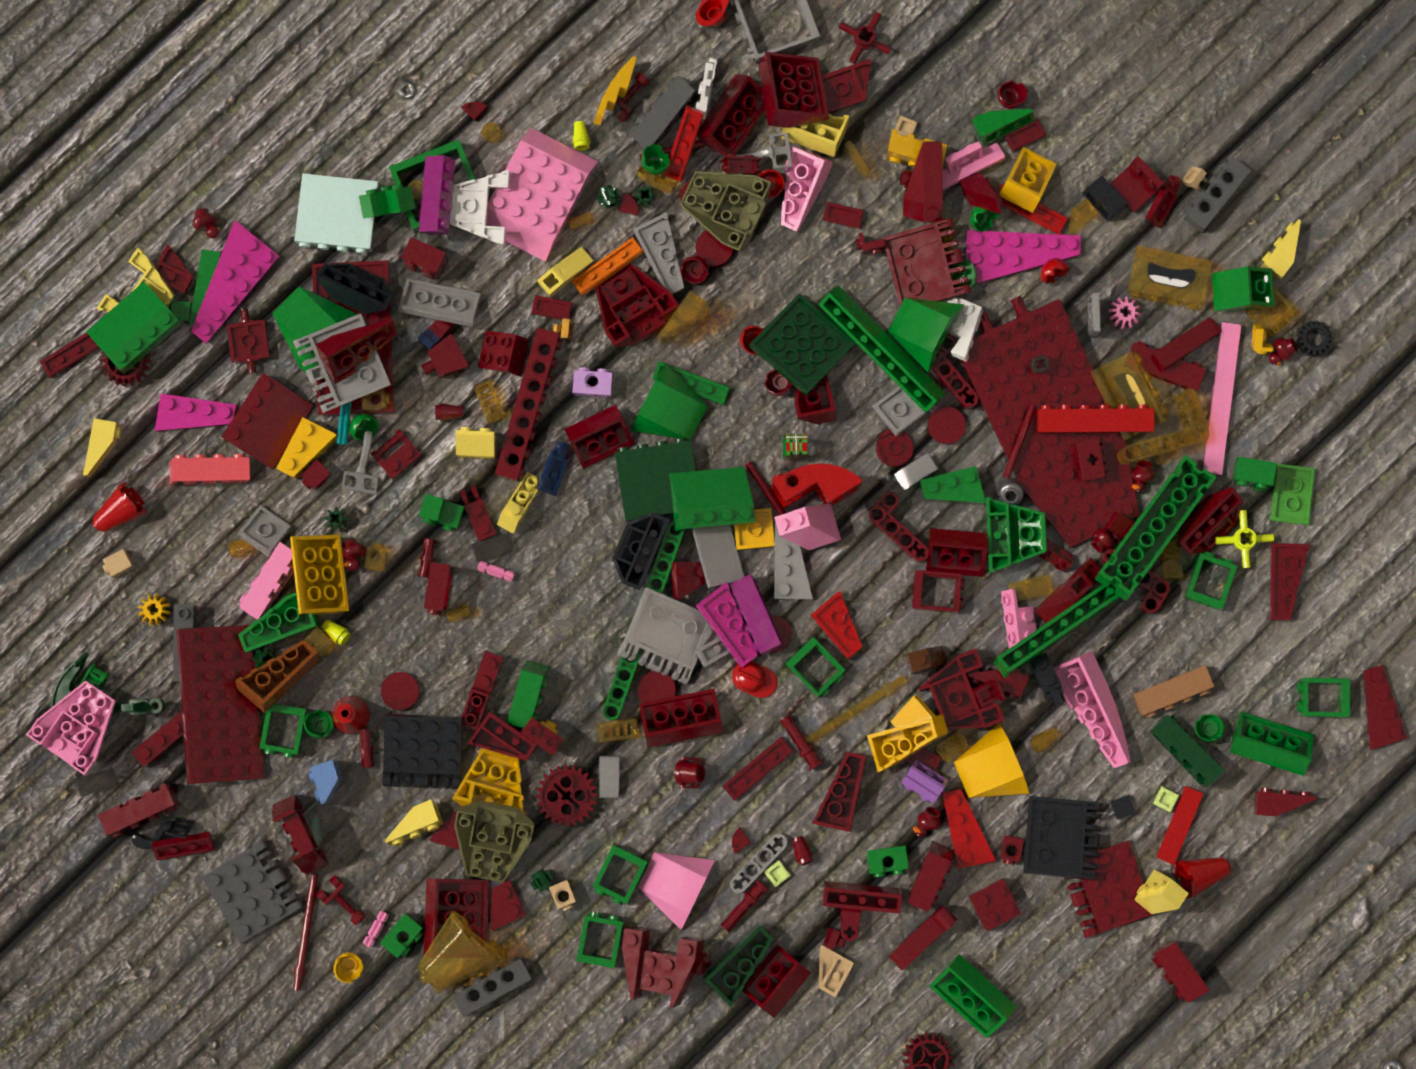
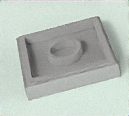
M1092 293L1087 300L1088 336L1096 337L1100 332L1099 293Z
M899 386L872 406L873 410L895 436L926 414Z
M260 505L237 533V536L269 557L292 526Z

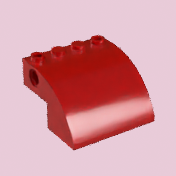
M818 463L796 468L785 475L782 472L772 478L771 491L775 494L783 509L814 490L823 504L831 503V506L858 491L862 480L859 476L845 468L832 464ZM790 483H793V484H795L796 486H795V487H791V486H789V485H790Z

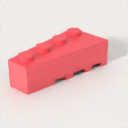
M216 454L214 458H206V455H194V458H187L186 455H175V458H172L169 462V484L173 486L176 485V482H183L185 485H194L198 481H202L203 484H214L217 481H221V483L249 482V457H245L244 454H233V457L225 458L224 454Z

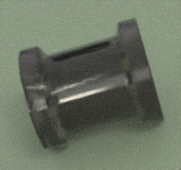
M1040 355L1032 358L1029 365L1030 369L1034 373L1046 371L1049 367L1047 357ZM1042 360V364H1041V365H1042L1043 367L1036 368L1037 363H1036L1035 361L1038 362V361Z

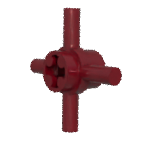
M875 12L868 26H862L858 30L841 22L839 29L854 36L856 48L849 59L851 64H856L863 50H869L872 47L888 55L891 52L892 48L876 40L877 37L874 29L882 17L880 13ZM866 34L869 35V42L859 39L860 36L865 37Z

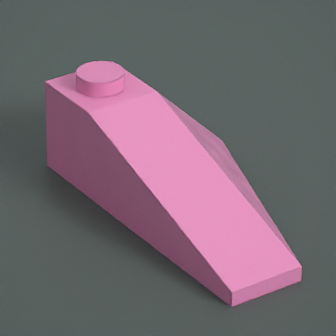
M792 146L790 151L792 167L785 168L786 182H784L785 196L782 202L781 225L798 232L827 180L833 161Z

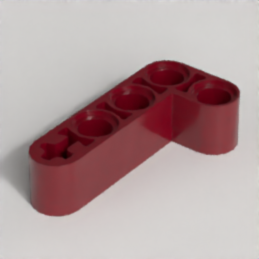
M947 334L944 340H949L952 347L946 349L941 345L936 354L938 357L931 371L964 409L970 410L978 403V395L946 358L956 345L955 338ZM945 366L949 369L950 373L944 376L939 372V368ZM959 381L962 388L960 390L953 389L952 382ZM964 389L967 390V391L965 392V395H966L968 398H970V397L973 398V400H972V403H973V404H971L970 402H969V403H965L966 397H965L964 394H962L961 397L959 396V394H961V393L964 391Z
M886 492L870 509L868 513L869 521L913 561L917 563L924 562L929 556L928 548L890 514L896 508L899 498L894 492ZM887 496H891L894 498L895 504L888 506L885 504L884 499ZM873 511H880L882 518L880 520L873 519ZM888 523L895 524L897 529L894 533H889L886 530ZM908 536L911 540L910 545H902L901 537ZM914 542L917 544L915 548L918 551L921 549L924 551V558L922 556L917 558V552L914 549L911 552L908 550L913 546Z
M1109 549L1102 554V565L1108 561L1106 555L1113 554L1114 549ZM1149 570L1146 574L1148 582L1145 584L1140 582L1138 587L1147 592L1140 604L1142 611L1152 614L1162 605L1169 593L1170 585L1166 580ZM1157 583L1165 587L1164 592L1161 594L1155 589ZM1147 600H1152L1155 603L1153 610H1149L1146 607Z
M945 905L940 906L888 957L901 971L904 970L944 931L952 927L958 919Z

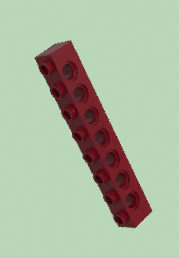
M541 328L536 330L495 471V475L518 482L519 478L524 476V460H528L531 449H528L530 441H534L536 431L533 429L535 423L540 421V405H544L547 394H544L546 387L550 386L552 376L549 374L551 368L554 369L557 362L555 353L556 350L560 351L562 345L559 333ZM542 347H550V353L542 355L540 353ZM542 364L545 366V371L540 374L536 373V366ZM532 383H539L540 389L533 392L530 390V385ZM527 401H533L535 403V406L532 410H527L524 408V405ZM522 419L529 420L530 423L527 428L519 427V422ZM517 437L524 439V444L520 447L514 445V440ZM513 455L519 457L516 465H511L508 462L509 458Z

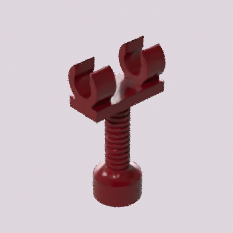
M640 72L634 77L635 83L626 92L625 98L616 99V103L623 109L617 115V119L622 123L632 113V110L626 106V103L640 87L645 88L650 83L649 79Z
M333 876L329 881L337 889L330 896L323 890H320L316 896L325 905H328L333 899L337 901L351 915L350 921L356 926L364 919L366 914L361 909L355 910L346 899L341 897L340 892L346 885L338 877Z

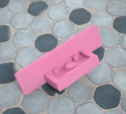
M976 142L944 158L946 169L942 170L943 190L959 183L961 179L972 176L1004 160L1005 155L999 145L995 143L982 150L980 143Z
M1015 589L1001 592L1009 649L1037 630L1034 607L1018 608Z

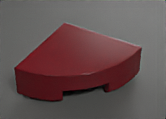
M468 102L461 106V109L474 121L488 108L482 102Z
M623 193L619 212L638 216L637 203L630 195Z
M740 827L732 837V848L735 854L751 843Z

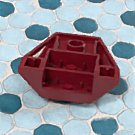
M631 263L596 287L604 330L614 347L635 346L667 327L680 308L670 291Z

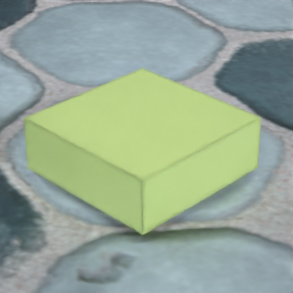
M1161 786L1153 804L1171 812L1179 795Z
M780 860L764 871L775 887L791 876Z

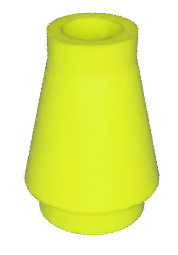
M574 122L572 141L574 149L578 151L589 149L591 141L585 122Z
M329 619L321 627L336 645L343 646L351 636L347 628Z

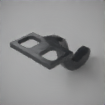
M176 817L174 821L162 823L153 838H146L139 833H135L131 840L136 847L151 849L152 842L162 840L165 832L169 836L186 839L195 821ZM181 821L189 823V825L185 826L177 823ZM173 830L183 831L185 833L177 834L173 833Z

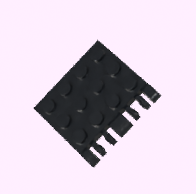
M385 714L383 786L391 787L392 772H394V787H399L400 772L406 773V787H411V773H415V788H429V774H433L432 788H437L438 774H445L444 788L449 789L451 774L453 775L452 789H458L461 784L462 717Z
M1029 796L1023 874L1097 881V872L1085 871L1082 868L1098 869V865L1095 863H1083V856L1090 858L1099 857L1098 852L1084 851V848L1099 849L1100 835L1085 833V830L1101 831V827L1098 825L1086 824V818L1093 820L1102 819L1101 814L1089 813L1087 811L1102 812L1103 804L1099 802Z

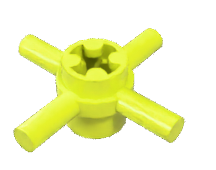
M1241 510L1239 514L1240 529L1233 536L1215 537L1216 545L1234 544L1237 549L1242 551L1243 568H1250L1249 550L1257 542H1274V534L1256 535L1253 530L1248 528L1247 510ZM1241 534H1245V537L1250 538V541L1242 544L1240 542Z

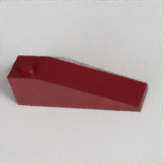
M942 141L922 142L916 164L903 195V216L922 222L942 221L943 213Z
M390 318L332 335L316 344L322 363L333 382L337 384L353 375L357 371L355 368L363 361L366 363L370 359L369 355L376 349L380 350L397 335L393 319Z

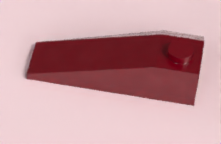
M828 375L807 396L796 388L794 404L798 420L817 425L836 421V410Z

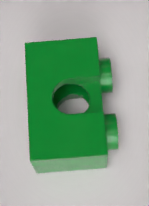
M906 846L866 851L869 874H874V877L886 876L885 872L893 871V875L903 874L905 869H909ZM890 856L893 859L891 867L883 865L884 857Z
M405 913L380 944L396 958L400 956L405 957L411 950L409 945L412 941L417 942L424 934L422 932L424 927L408 913ZM401 931L409 935L407 942L400 941L399 933Z

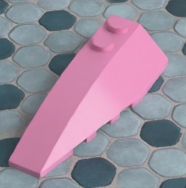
M1089 651L1053 667L1062 684L1063 696L1071 709L1074 708L1079 715L1077 717L1079 721L1084 723L1090 730V736L1100 744V750L1113 768L1130 763L1121 719L1109 686L1093 652Z

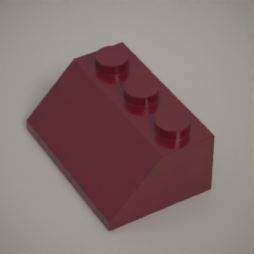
M616 404L564 429L583 469L614 455L615 452H618V448L635 445Z
M930 528L927 547L929 556L926 559V571L983 577L987 554V533Z
M1170 940L1151 953L1154 957L1151 959L1158 969L1162 968L1165 973L1163 975L1164 979L1169 985H1174L1176 988L1174 993L1180 1001L1184 1000L1189 1003L1210 991L1176 942Z
M777 944L748 979L742 991L760 1008L775 1018L809 977L811 972Z

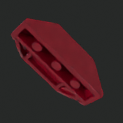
M1233 487L1208 495L1182 524L1178 542L1189 555L1210 551L1216 545L1215 537H1224L1236 525L1244 500Z

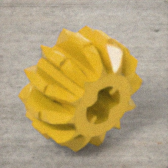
M148 594V601L144 598L141 599L144 606L138 605L139 609H143L142 612L138 613V616H144L142 619L144 623L149 620L150 626H153L155 622L160 626V619L165 622L168 620L164 615L171 614L170 611L166 610L171 605L165 603L167 598L162 597L160 599L159 594H155L154 599L151 594ZM155 605V607L158 608V612H154L155 614L153 615V612L150 611L151 607L154 608Z

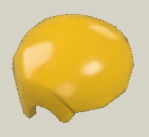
M345 952L336 958L333 969L335 977L340 982L352 983L361 976L364 966L362 959L356 953Z

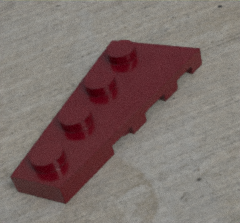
M1383 665L1364 670L1363 683L1364 696L1366 698L1365 708L1368 723L1369 750L1407 739Z

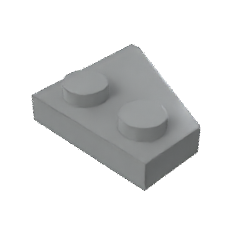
M711 626L695 648V652L703 667L730 653Z

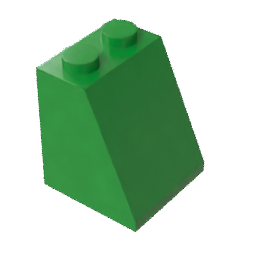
M1246 266L1212 273L1214 311L1233 312L1275 307L1271 268Z

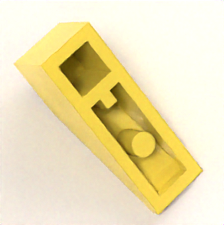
M93 419L83 472L84 476L91 477L117 443V439H120L122 429L117 422Z

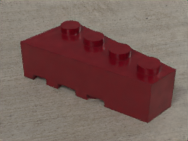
M851 752L846 753L812 824L852 832L868 756Z
M171 783L162 784L159 786L160 789L156 788L147 791L142 797L132 798L124 805H117L98 814L106 836L118 837L124 834L123 830L129 827L133 830L142 826L141 822L145 820L152 822L160 818L159 814L166 812V814L177 811L176 807L181 805Z

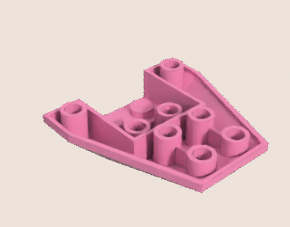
M84 681L40 716L26 735L86 776L97 761L116 701L87 681Z

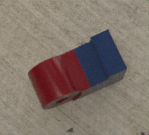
M435 320L417 339L430 350L445 338L454 325L450 322Z

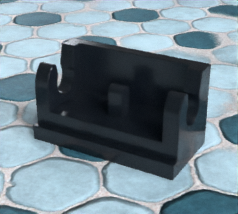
M1102 175L1082 193L1107 222L1127 204Z

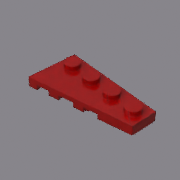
M962 790L943 792L942 797L957 868L960 869L996 861Z

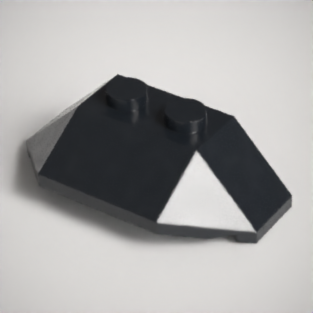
M325 263L316 276V279L330 298L364 314L386 310L394 297L393 292L390 291L384 279L349 263Z
M651 512L626 524L612 557L623 584L640 591L670 519Z

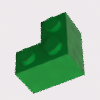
M403 184L381 187L379 192H377V189L366 190L365 195L359 196L363 218L416 209L411 186L404 187Z
M1237 457L1235 459L1232 481L1237 482L1238 486L1253 487V491L1264 492V490L1274 485L1277 463Z
M425 494L419 517L427 525L435 526V524L443 525L442 529L453 532L454 529L459 530L465 507Z

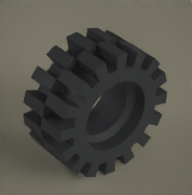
M1317 320L1314 322L1309 321L1299 329L1296 335V343L1299 344L1297 347L1302 349L1301 352L1303 354L1307 353V356L1313 355L1315 357L1322 355L1331 347V342L1333 341L1331 335L1333 333L1329 331V326L1326 327L1324 325V322L1320 323ZM1315 331L1321 335L1322 340L1319 345L1314 346L1308 342L1307 337L1310 332Z

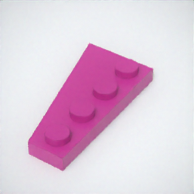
M161 393L155 432L229 425L236 415L237 405Z
M725 582L699 602L696 607L739 666L744 667L757 656V653L743 625V619L738 613L736 602L731 596L728 583Z

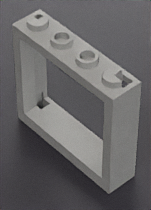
M729 0L731 7L734 6L737 13H734L737 24L742 25V38L744 42L747 41L750 48H747L750 59L754 58L755 63H759L765 52L759 54L740 1ZM807 0L796 1L809 36L766 52L784 54L820 41V35Z

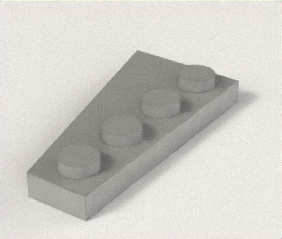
M666 212L634 228L633 232L661 286L673 295L683 290L684 285Z
M775 522L774 599H813L801 548L799 545L781 537Z

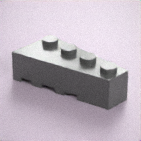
M680 76L673 77L667 84L668 89L664 93L661 92L655 99L657 103L654 107H649L644 113V120L641 123L638 122L633 127L631 137L644 148L652 144L657 145L668 130L666 128L668 126L671 127L679 119L680 115L678 113L680 111L683 112L686 106H690L691 97L699 95L698 89L685 78Z

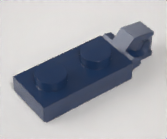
M557 442L555 449H552L537 490L552 496L557 495L569 462L567 460L568 455H566L569 445Z

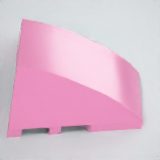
M654 852L638 888L682 930L715 860Z

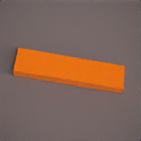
M632 237L575 277L571 282L583 297L644 254V251Z

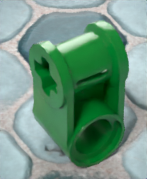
M93 663L87 670L80 685L87 681L101 690L111 673L101 670L97 667V664Z

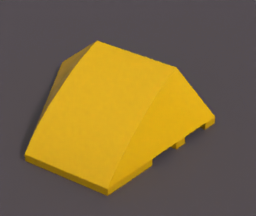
M1000 723L954 761L968 798L1030 794L1013 748Z
M482 748L452 799L462 807L477 801H485L515 807L525 814L523 809L524 798L520 785L519 759Z

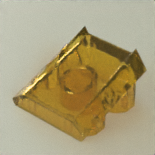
M1273 285L1275 307L1244 311L1255 324L1262 325L1269 339L1300 313L1275 285Z

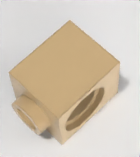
M125 549L103 559L105 573L114 578L135 568Z
M568 880L549 887L558 909L562 908L565 911L574 907L573 903L576 902V898ZM560 891L568 892L569 899L566 902L559 900L558 894Z

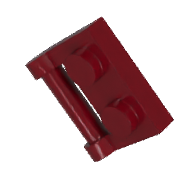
M400 429L378 450H373L370 453L392 480L422 456ZM402 440L404 445L384 461L381 456Z

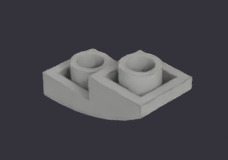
M928 453L898 471L894 476L903 490L907 491L920 480L926 479L938 471L939 468Z
M599 756V798H619V756Z

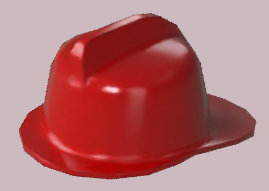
M702 0L696 12L697 22L701 26H709L711 28L721 25L727 17L726 8L729 0Z
M749 662L744 667H740L738 664L732 673L734 685L741 691L755 697H768L773 694L777 686L774 673L754 662Z

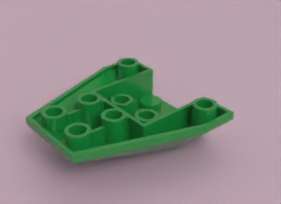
M300 286L272 313L298 366L304 372L318 366L319 363L317 361L303 367L302 363L307 359L315 358V353L312 350L305 355H298V351L311 346V344L308 343L295 348L293 341L355 316L353 312Z

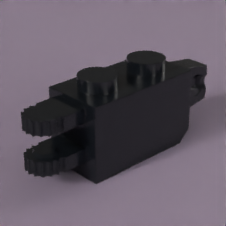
M1045 652L1029 662V669L1045 700L1052 699L1056 708L1064 705L1061 695L1064 694L1063 687Z

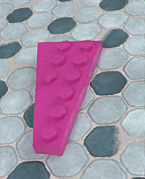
M234 220L191 330L205 344L209 342L279 258V255L236 220Z
M966 231L965 258L973 263L977 270L978 278L976 284L1043 266L1048 260L1053 258L1065 260L1080 255L1081 235Z

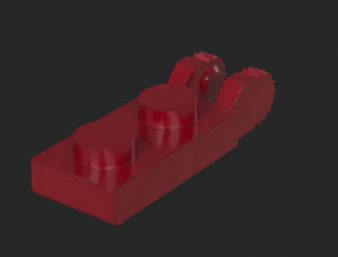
M474 485L471 487V491L476 498L475 502L469 503L467 493L464 490L460 491L476 537L478 541H482L497 534L483 499L480 498Z

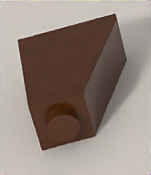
M943 646L926 648L905 655L910 674L947 664Z

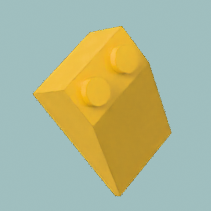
M1023 147L999 195L1033 213L1057 164Z

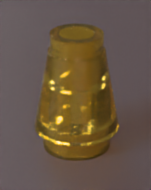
M243 539L231 540L230 543H227L231 558L236 557L237 559L256 549Z
M1055 728L1033 735L1029 742L1036 753L1044 752L1059 738V734Z

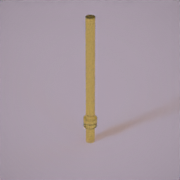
M901 675L892 682L885 683L880 690L805 739L811 744L887 694L888 696L893 693L894 689L906 682V680Z

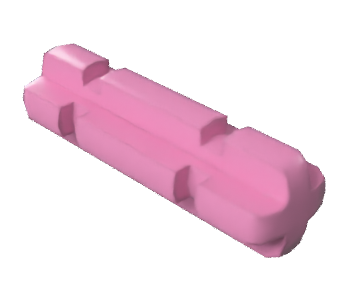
M480 561L477 570L480 572H487L489 575L501 579L504 578V580L512 582L515 576L513 571H505L504 568L492 564L488 565V563Z
M384 911L378 913L377 920L372 924L368 932L369 935L363 941L365 946L373 947L375 938H378L384 927V922L389 918V915Z

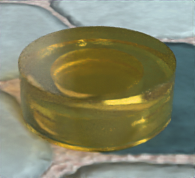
M489 122L482 127L481 134L485 141L495 142L500 138L501 131L497 124Z
M420 180L411 181L408 187L411 186L413 198L415 200L422 199L423 182Z

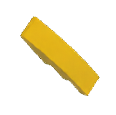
M633 56L611 81L602 97L593 122L594 124L601 125L605 110L613 112L617 96L625 98L637 57Z

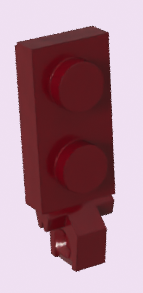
M1170 175L1145 217L1155 227L1160 228L1179 196L1177 195V189L1182 180L1177 176Z

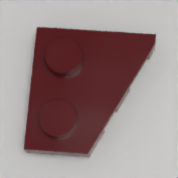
M510 880L492 888V931L526 915Z

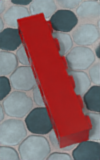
M1041 405V409H1036V433L1154 432V408H1149V405H1137V408H1130V405H1118V409H1111L1110 405H1099V409H1091V405H1080V409H1072V405H1060V409H1053V405Z

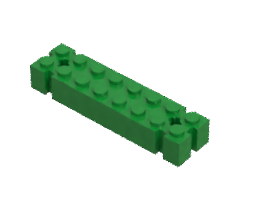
M1186 455L1181 459L1095 577V580L1108 588L1109 585L1115 587L1114 593L1125 601L1129 599L1138 584L1216 479V476L1205 468L1202 472L1195 468L1198 463Z

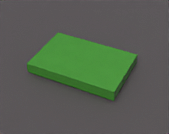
M1285 464L1276 465L1270 521L1309 525L1315 468Z

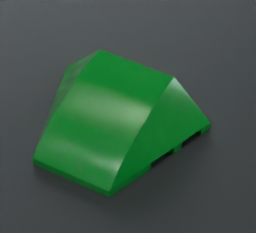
M905 297L888 332L930 373L938 357L936 354L953 321L956 322L964 304Z
M665 363L646 397L631 431L691 440L708 406Z
M986 497L989 574L1047 552L1045 513Z

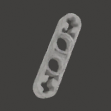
M774 834L730 881L732 891L735 893L745 891L785 849L787 839L784 835ZM782 837L784 845L782 847L777 846L774 849L777 853L774 855L772 850L766 846L770 844L772 847L775 844L774 838L779 839ZM762 851L770 852L771 858L768 862L761 861L759 856ZM749 865H755L758 871L756 875L750 876L747 874L746 868ZM741 872L751 879L749 883L746 880L742 883V889L734 888V880L739 881L742 878L740 876Z

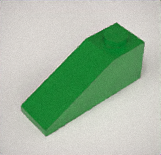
M1032 109L988 111L972 119L973 129L983 146H986L1034 122V114Z

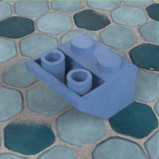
M331 760L310 767L309 777L317 790H314L317 802L320 801L321 804H329L343 780L337 760Z

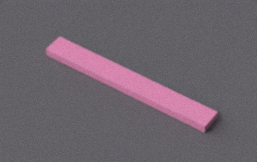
M1225 322L1221 323L1222 331L1219 338L1203 469L1205 468L1213 475L1222 476L1241 332V325Z

